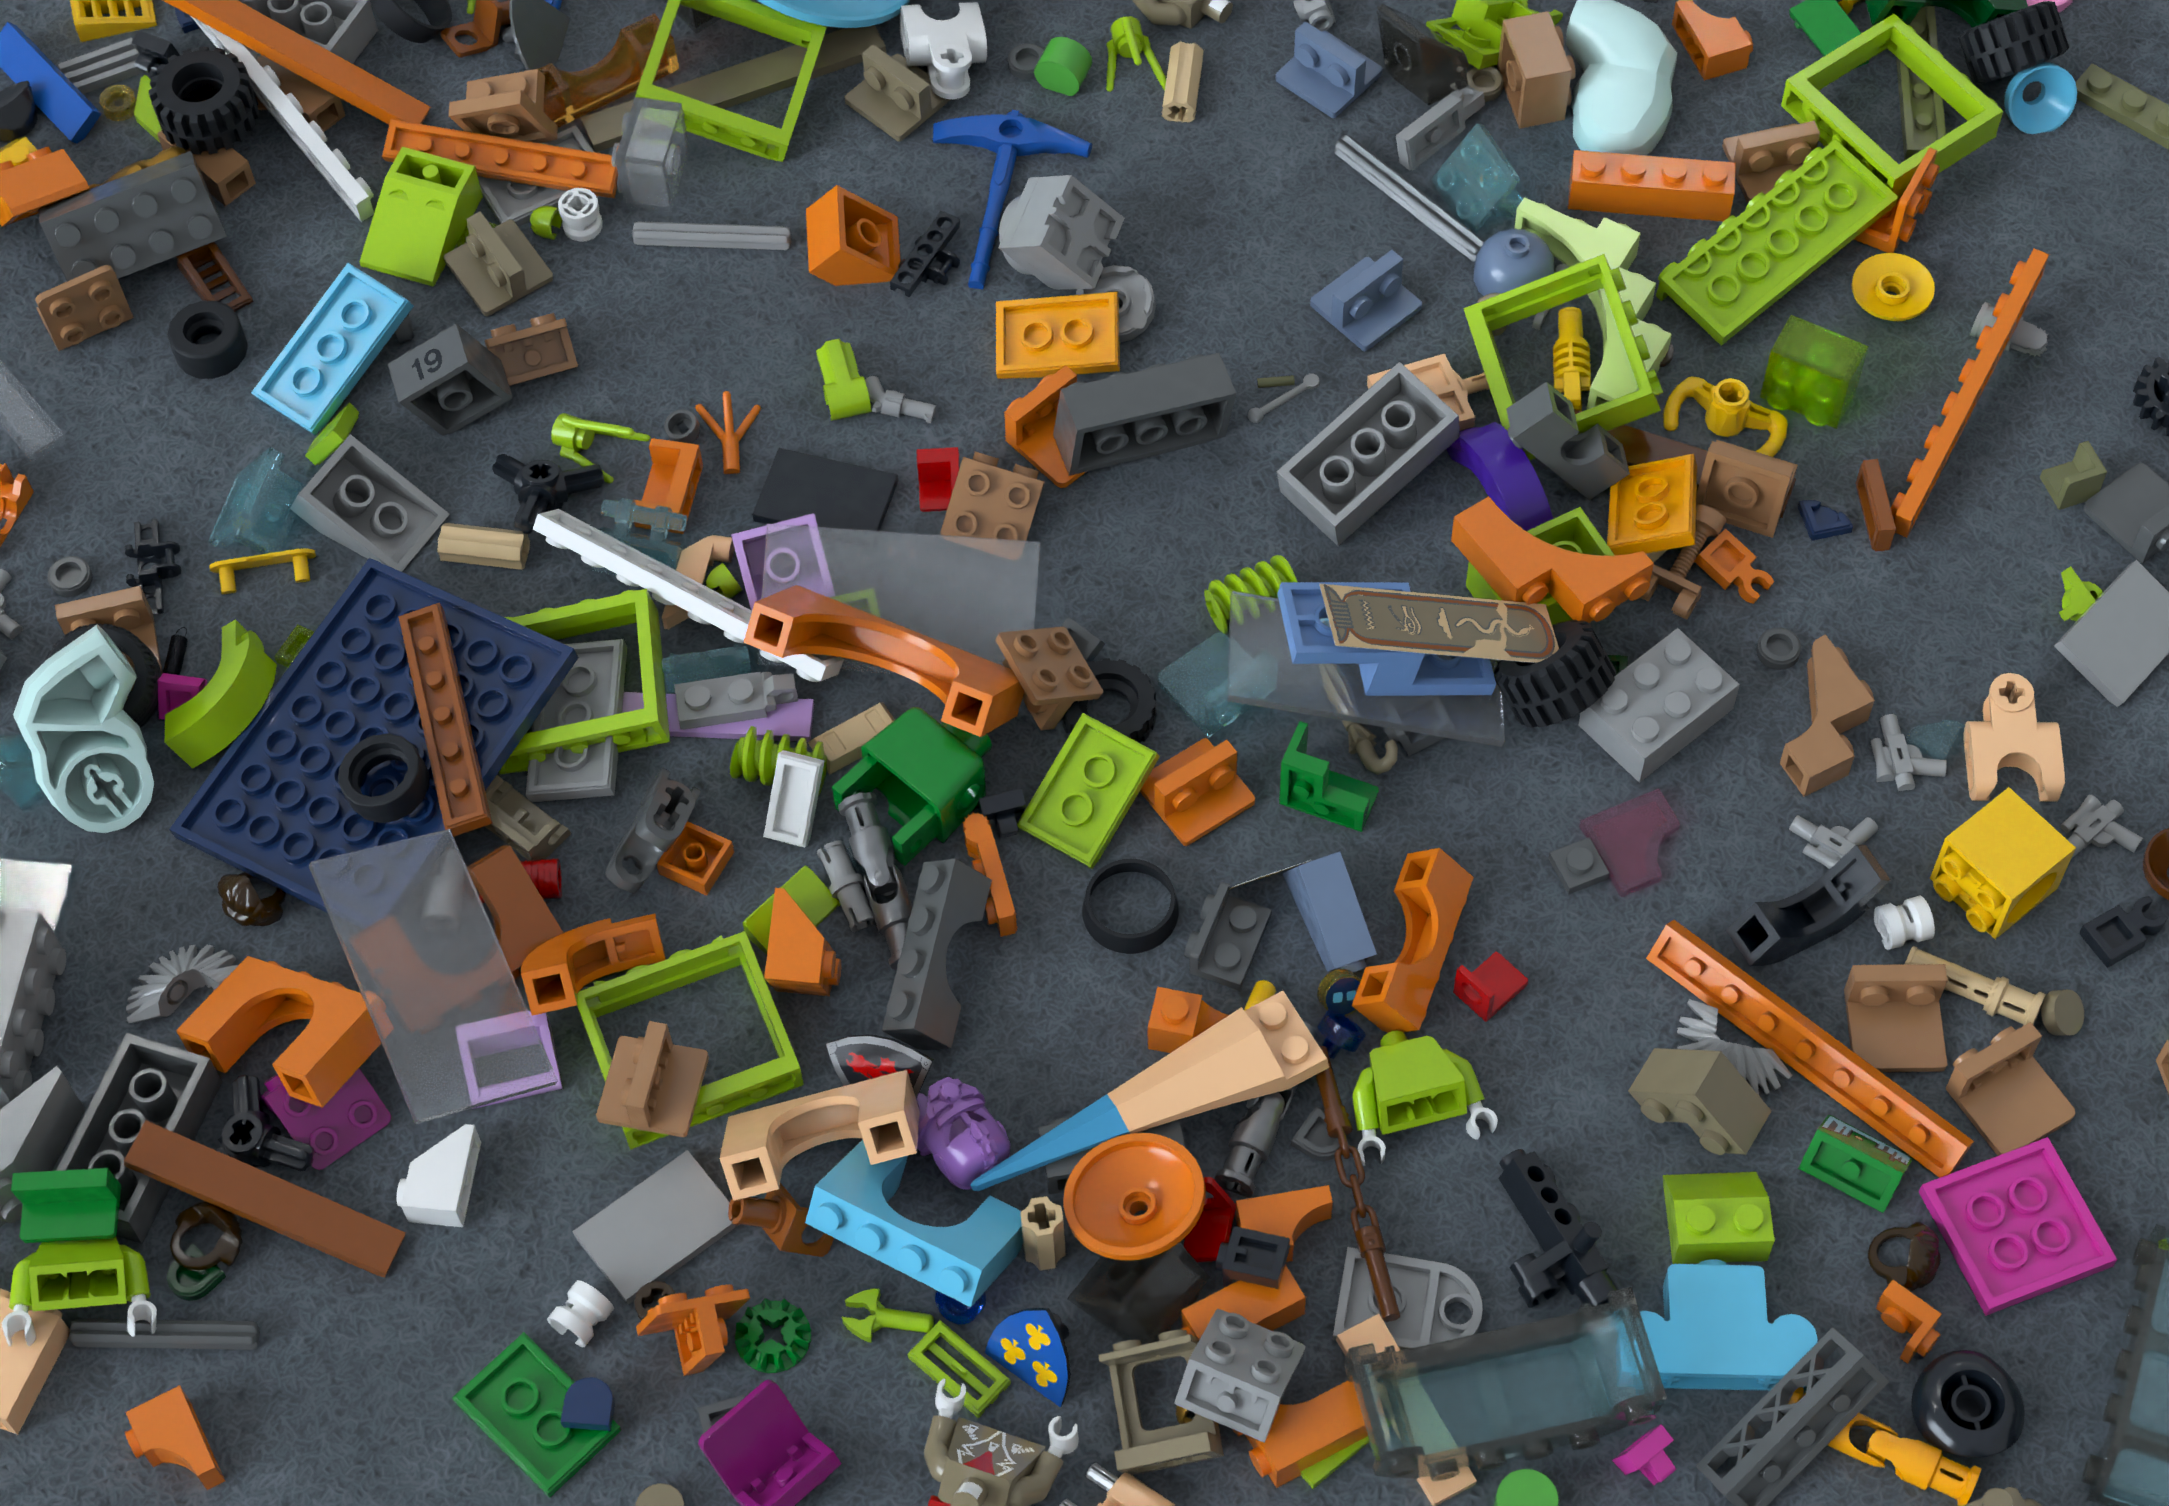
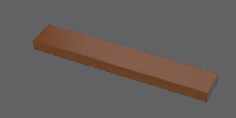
M436 603L398 616L445 831L451 838L493 824L445 611L440 603Z
M145 1120L124 1159V1166L384 1278L406 1235V1232Z

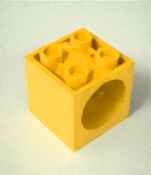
M2008 787L1945 838L1930 879L1933 881L1936 893L1942 899L1948 902L1953 900L1966 912V918L1974 929L1979 932L1986 931L1996 940L2058 889L2076 847Z

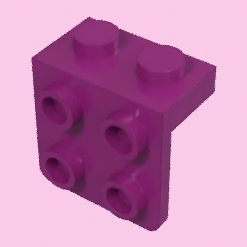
M360 1068L323 1108L289 1096L278 1074H275L264 1083L268 1090L261 1094V1100L269 1111L276 1114L291 1138L311 1145L314 1148V1160L311 1166L317 1170L326 1168L387 1126L391 1121L390 1112Z
M772 1380L763 1381L702 1434L698 1442L700 1449L740 1506H795L815 1487L822 1484L827 1476L842 1464L832 1449L807 1430L781 1388Z

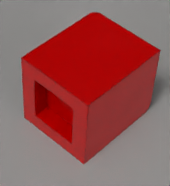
M958 447L916 449L920 510L922 512L947 511L960 469Z

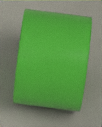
M1066 37L1053 38L1049 41L1035 66V78L1043 88L1073 96L1078 92L1092 66V57L1083 45L1073 39Z
M1520 1469L1511 1472L1501 1481L1494 1506H1558L1559 1499L1556 1487L1546 1475L1532 1469Z

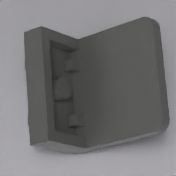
M2135 464L2086 501L2084 506L2085 514L2142 564L2159 551L2163 552L2169 548V484L2146 464Z

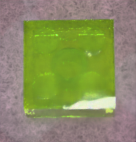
M1790 315L1770 351L1760 398L1767 400L1768 404L1775 409H1789L1804 415L1810 423L1816 426L1828 425L1837 429L1856 394L1869 346Z

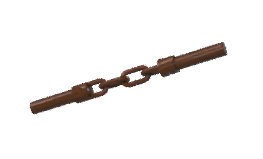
M1319 1046L1327 1057L1329 1064L1328 1069L1315 1075L1325 1109L1324 1122L1327 1123V1134L1331 1138H1338L1340 1147L1334 1155L1335 1163L1342 1184L1352 1189L1356 1207L1351 1212V1222L1360 1255L1366 1260L1381 1318L1384 1322H1392L1399 1319L1401 1315L1383 1254L1386 1251L1375 1210L1370 1205L1364 1204L1360 1185L1365 1180V1171L1358 1150L1348 1145L1346 1135L1350 1134L1353 1130L1352 1124L1348 1119L1349 1114L1346 1112L1345 1106L1342 1105L1327 1047ZM1350 1153L1353 1155L1358 1179L1355 1174L1350 1175V1180L1347 1179L1341 1158L1342 1155L1344 1159H1349ZM1367 1212L1372 1226L1360 1228L1358 1214L1360 1218H1365Z

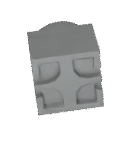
M1072 175L1032 177L1028 179L1022 195L1012 200L1002 215L999 227L1000 245L998 248L1003 252L1006 260L1015 270L1025 275H1034L1050 288L1056 290L1095 289L1104 268L1101 260L1103 257L1109 256L1111 249L1107 246L1110 239L1117 238L1125 218Z

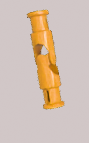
M1798 1387L1793 1392L1789 1404L1797 1403L1805 1395L1804 1387ZM1858 1413L1827 1444V1446L1873 1467L1884 1468L1886 1466L1884 1462L1888 1459L1894 1465L1895 1474L1901 1480L1923 1490L1929 1487L1956 1499L1958 1506L1968 1503L1982 1469L1975 1465L1968 1468L1942 1456V1450L1923 1441L1899 1438L1898 1433L1891 1427L1861 1413ZM1855 1426H1868L1875 1429L1867 1443L1866 1454L1856 1449L1850 1442L1849 1430Z

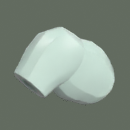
M1577 0L1571 13L1566 33V46L1584 71L1573 90V138L1581 151L1646 156L1654 150L1663 137L1673 108L1671 85L1677 61V52L1659 26L1639 11L1614 0Z
M98 624L48 658L24 682L13 716L24 740L31 750L36 781L51 804L68 821L89 832L109 833L123 829L141 817L151 802L154 780L147 760V746L140 727L123 710L127 696L137 676L125 656Z

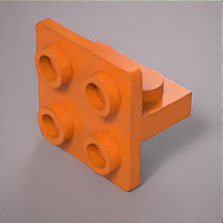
M1207 738L1201 739L1155 767L1140 790L1141 794L1183 846H1189L1255 805V796L1237 775V751L1228 740L1214 747Z
M727 1284L704 1291V1297L688 1299L686 1293L662 1297L658 1299L659 1305L648 1310V1314L636 1326L638 1336L674 1330L683 1375L687 1376L703 1372L725 1352L724 1346H727L728 1333L724 1319L734 1315L750 1299L748 1289L734 1291L733 1285Z

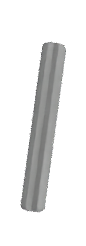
M637 221L633 226V241L636 245L788 250L791 245V231L787 226Z

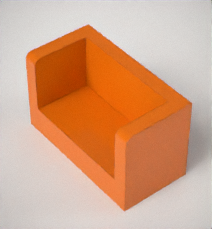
M652 438L649 444L652 467L642 501L633 500L631 505L634 526L637 528L684 534L703 469L700 447L698 444Z

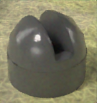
M676 410L665 420L664 429L672 441L693 443L699 438V422L689 410ZM682 423H685L689 429L684 434L677 427Z

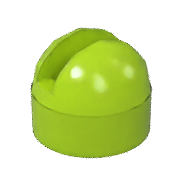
M551 206L538 207L530 216L531 229L542 238L555 240L557 234L552 233L551 225L560 229L562 218L559 209Z
M724 563L714 568L706 579V587L714 589L719 586L720 588L716 592L729 599L743 590Z

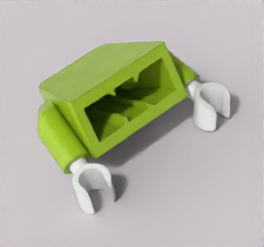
M1391 1031L1381 1039V1047L1374 1048L1369 1053L1370 1067L1361 1071L1352 1095L1357 1131L1362 1130L1363 1139L1358 1145V1152L1364 1166L1363 1151L1367 1147L1373 1146L1380 1151L1381 1164L1385 1159V1145L1380 1138L1376 1137L1377 1128H1380L1382 1135L1467 1114L1468 1106L1471 1117L1466 1123V1130L1472 1138L1478 1140L1480 1137V1130L1475 1122L1476 1119L1485 1120L1492 1133L1496 1129L1498 1123L1497 1115L1491 1109L1482 1106L1481 1100L1485 1098L1470 1062L1448 1049H1442L1433 1037L1426 1035L1408 1040L1402 1031Z
M116 1237L112 1239L41 1242L37 1251L18 1262L13 1270L9 1308L13 1312L8 1314L2 1322V1329L8 1345H12V1336L20 1330H24L28 1346L34 1343L36 1332L32 1319L28 1314L30 1310L44 1311L125 1304L127 1301L132 1302L128 1308V1333L135 1337V1322L146 1320L151 1324V1332L154 1334L156 1331L157 1309L153 1303L146 1300L151 1294L145 1260L137 1251L126 1245H119Z

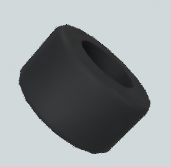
M218 301L192 303L178 311L169 323L167 336L178 366L188 375L198 379L221 377L236 369L246 357L248 343L239 317L226 304ZM220 334L217 339L210 343L194 344L204 335Z

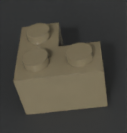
M1654 1048L1628 1090L1639 1103L1641 1112L1647 1118L1657 1123H1664L1665 1121L1687 1123L1699 1136L1700 1144L1706 1150L1717 1155H1723L1724 1153L1746 1155L1771 1113V1109L1722 1051Z

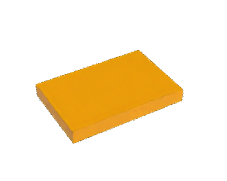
M1117 292L996 301V375L998 379L1045 377L1049 374H1055L1065 365L1075 374L1120 371L1119 298Z
M1694 454L1628 466L1630 474L1610 487L1607 545L1614 555H1626L1641 551L1647 554L1695 545L1697 463Z

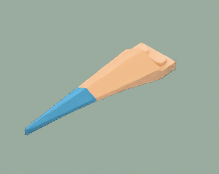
M1281 991L1245 1011L1242 1007L985 1172L973 1180L970 1185L973 1191H981L1044 1165L1094 1148L1109 1139L1121 1135L1138 1133L1202 1112L1288 1090L1328 1069L1327 1057L1285 992Z

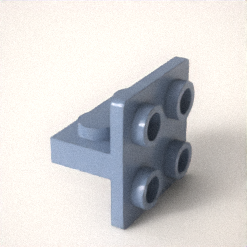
M1305 21L1295 30L1294 57L1276 73L1275 80L1331 118H1336L1382 75L1383 68L1329 32H1321Z
M1390 250L1376 262L1369 257L1363 258L1311 297L1310 306L1362 351H1368L1422 309V301L1401 284L1403 258L1395 251Z

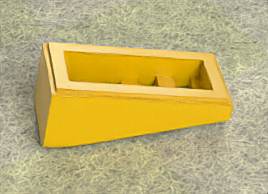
M70 0L74 25L81 42L157 26L153 0ZM141 6L143 16H135L134 8ZM125 10L126 16H119L118 11ZM103 14H110V17H103Z

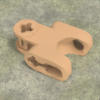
M2014 673L2001 674L1992 682L1989 688V695L1983 703V721H1967L1965 724L1963 740L1969 796L1972 801H1989V795L1998 782L1997 770L2003 767H2018L2034 778L2038 788L2039 801L2058 802L2065 784L2059 725L2057 722H2037L2034 690L2032 684L2026 678Z

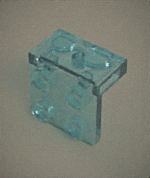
M1218 632L1158 673L1157 679L1159 686L1209 738L1276 691L1277 664L1267 653H1264L1252 662L1226 634Z

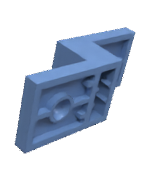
M1281 582L1277 595L1293 664H1359L1366 696L1492 695L1496 687V681L1490 659L1450 656L1453 658L1452 660H1444L1436 654L1335 646L1331 627L1324 625L1320 621L1321 618H1328L1319 584L1411 592L1409 583Z

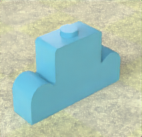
M1716 1259L1704 1260L1698 1264H1672L1668 1267L1663 1283L1664 1318L1655 1312L1640 1311L1629 1316L1624 1323L1618 1345L1620 1387L1770 1391L1818 1342L1816 1330L1809 1320L1795 1314L1782 1315L1772 1324L1768 1322L1765 1274L1760 1266L1727 1265L1726 1262Z

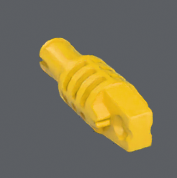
M1565 307L1558 312V340L1553 345L1554 388L1560 393L1564 392V396L1573 403L1574 409L1582 411L1581 391H1590L1591 387L1590 346L1586 339L1583 338L1582 311L1576 307Z

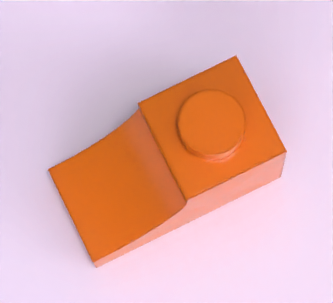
M1692 0L1676 1L1672 26L1704 81L1747 68L1750 53L1753 51V41L1747 30L1743 31L1736 17L1729 19L1716 17L1700 9Z
M1157 987L1148 1023V1049L1171 1053L1229 1015L1209 1006L1202 1000V995Z
M1329 1185L1237 1200L1235 1215L1237 1227L1290 1238V1249L1286 1262L1293 1261L1294 1243L1298 1237L1312 1225L1331 1219L1333 1201Z
M180 1385L125 1412L132 1429L125 1432V1436L136 1458L145 1455L153 1467L161 1463H173L186 1467L197 1475L207 1490L225 1482L194 1408Z

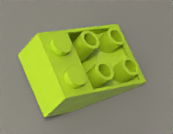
M402 147L385 176L359 261L361 267L434 287L446 265L444 255L455 249L467 227V218L474 214L483 198L475 166Z

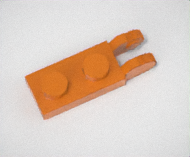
M983 813L968 814V817L964 818L963 831L968 856L976 859L971 861L972 868L992 880L984 911L988 925L997 923L1000 937L1015 934L1017 931L1016 912L989 820H987V816H983Z

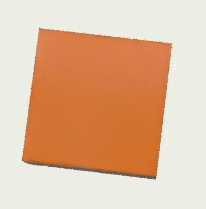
M687 821L677 840L667 852L663 853L656 864L658 873L707 896L734 854L733 843L722 836Z

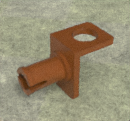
M476 0L473 22L444 29L441 31L442 39L456 56L460 58L485 52L498 45L501 26L511 24L509 17L510 0L502 2L497 0ZM465 34L474 37L477 42L473 45H464L455 38Z
M781 1183L778 1190L767 1192L764 1199L747 1197L736 1201L731 1199L728 1216L732 1224L762 1227L780 1251L823 1257L829 1253L834 1240L830 1235L823 1233L822 1237L813 1243L803 1242L802 1234L808 1226L805 1221L809 1208L800 1207Z

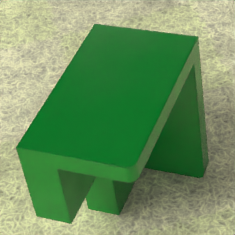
M1299 721L1281 762L1279 804L1362 832L1379 793V788L1329 770L1330 762L1307 755L1308 723Z

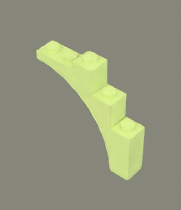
M1524 197L1517 207L1515 229H1525L1537 234L1548 245L1551 253L1569 267L1602 254L1605 255L1611 270L1619 267L1627 288L1619 293L1623 302L1631 301L1639 322L1631 326L1635 337L1643 335L1651 358L1644 360L1647 372L1655 369L1657 374L1660 369V363L1669 351L1672 334L1662 330L1655 324L1642 321L1652 306L1656 283L1639 273L1628 271L1637 256L1641 233L1625 224L1614 222L1605 217L1599 226L1595 228L1583 220L1574 219L1551 209L1543 203H1537ZM1604 288L1588 294L1595 307L1602 331L1603 360L1590 387L1587 409L1639 390Z

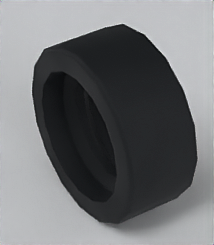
M387 733L373 735L358 742L345 755L339 768L338 784L344 797L355 812L366 820L384 823L397 821L412 813L420 805L429 788V771L413 744L402 736ZM391 760L406 762L408 771L403 781L394 790L374 797L362 794L361 784L366 774L373 767Z

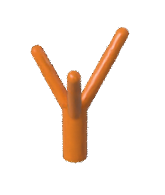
M725 391L723 392L725 432L702 404H697L695 409L722 442L724 474L740 473L739 441L754 422L761 410V406L755 405L734 433L731 393Z

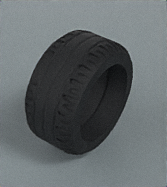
M97 624L78 627L74 631L65 634L62 639H59L52 646V650H49L45 661ZM98 624L119 650L127 654L133 661L137 678L123 710L141 729L158 708V679L162 675L160 665L152 651L130 631L111 624Z

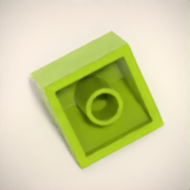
M1757 1172L1662 1176L1672 1264H1695L1710 1259L1722 1260L1724 1262L1768 1261L1775 1239L1769 1196Z

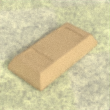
M881 702L815 737L808 744L813 750L817 741L823 742L824 755L827 756V772L830 775L862 758L861 747L895 719L884 703Z

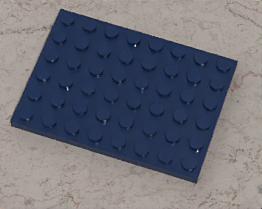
M369 558L269 693L258 714L235 739L169 830L175 838L361 930L367 929L386 916L393 917L395 920L453 838L449 837L444 828L398 616L436 603H440L445 611L485 791L579 657L572 647ZM388 733L402 736L414 745L429 771V788L423 801L412 813L397 821L378 823L364 819L351 807L338 784L339 768L345 755L358 742L373 735ZM391 760L373 767L366 774L361 784L362 794L374 797L394 790L403 781L408 771L406 762Z

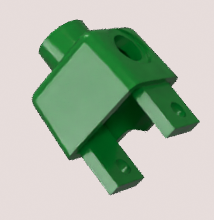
M912 707L861 747L863 759L832 786L835 809L839 811L838 805L851 795L872 792L875 788L879 790L888 800V814L903 826L892 837L895 859L905 866L935 837L944 843L965 821L964 818H967L968 814L970 815L977 808L978 799L986 796L985 770L982 757L991 750V740L988 734L979 737L944 722L940 724L923 709Z

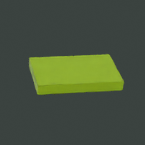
M1082 713L1019 819L1017 826L1020 830L1093 869L1160 756L1148 747Z

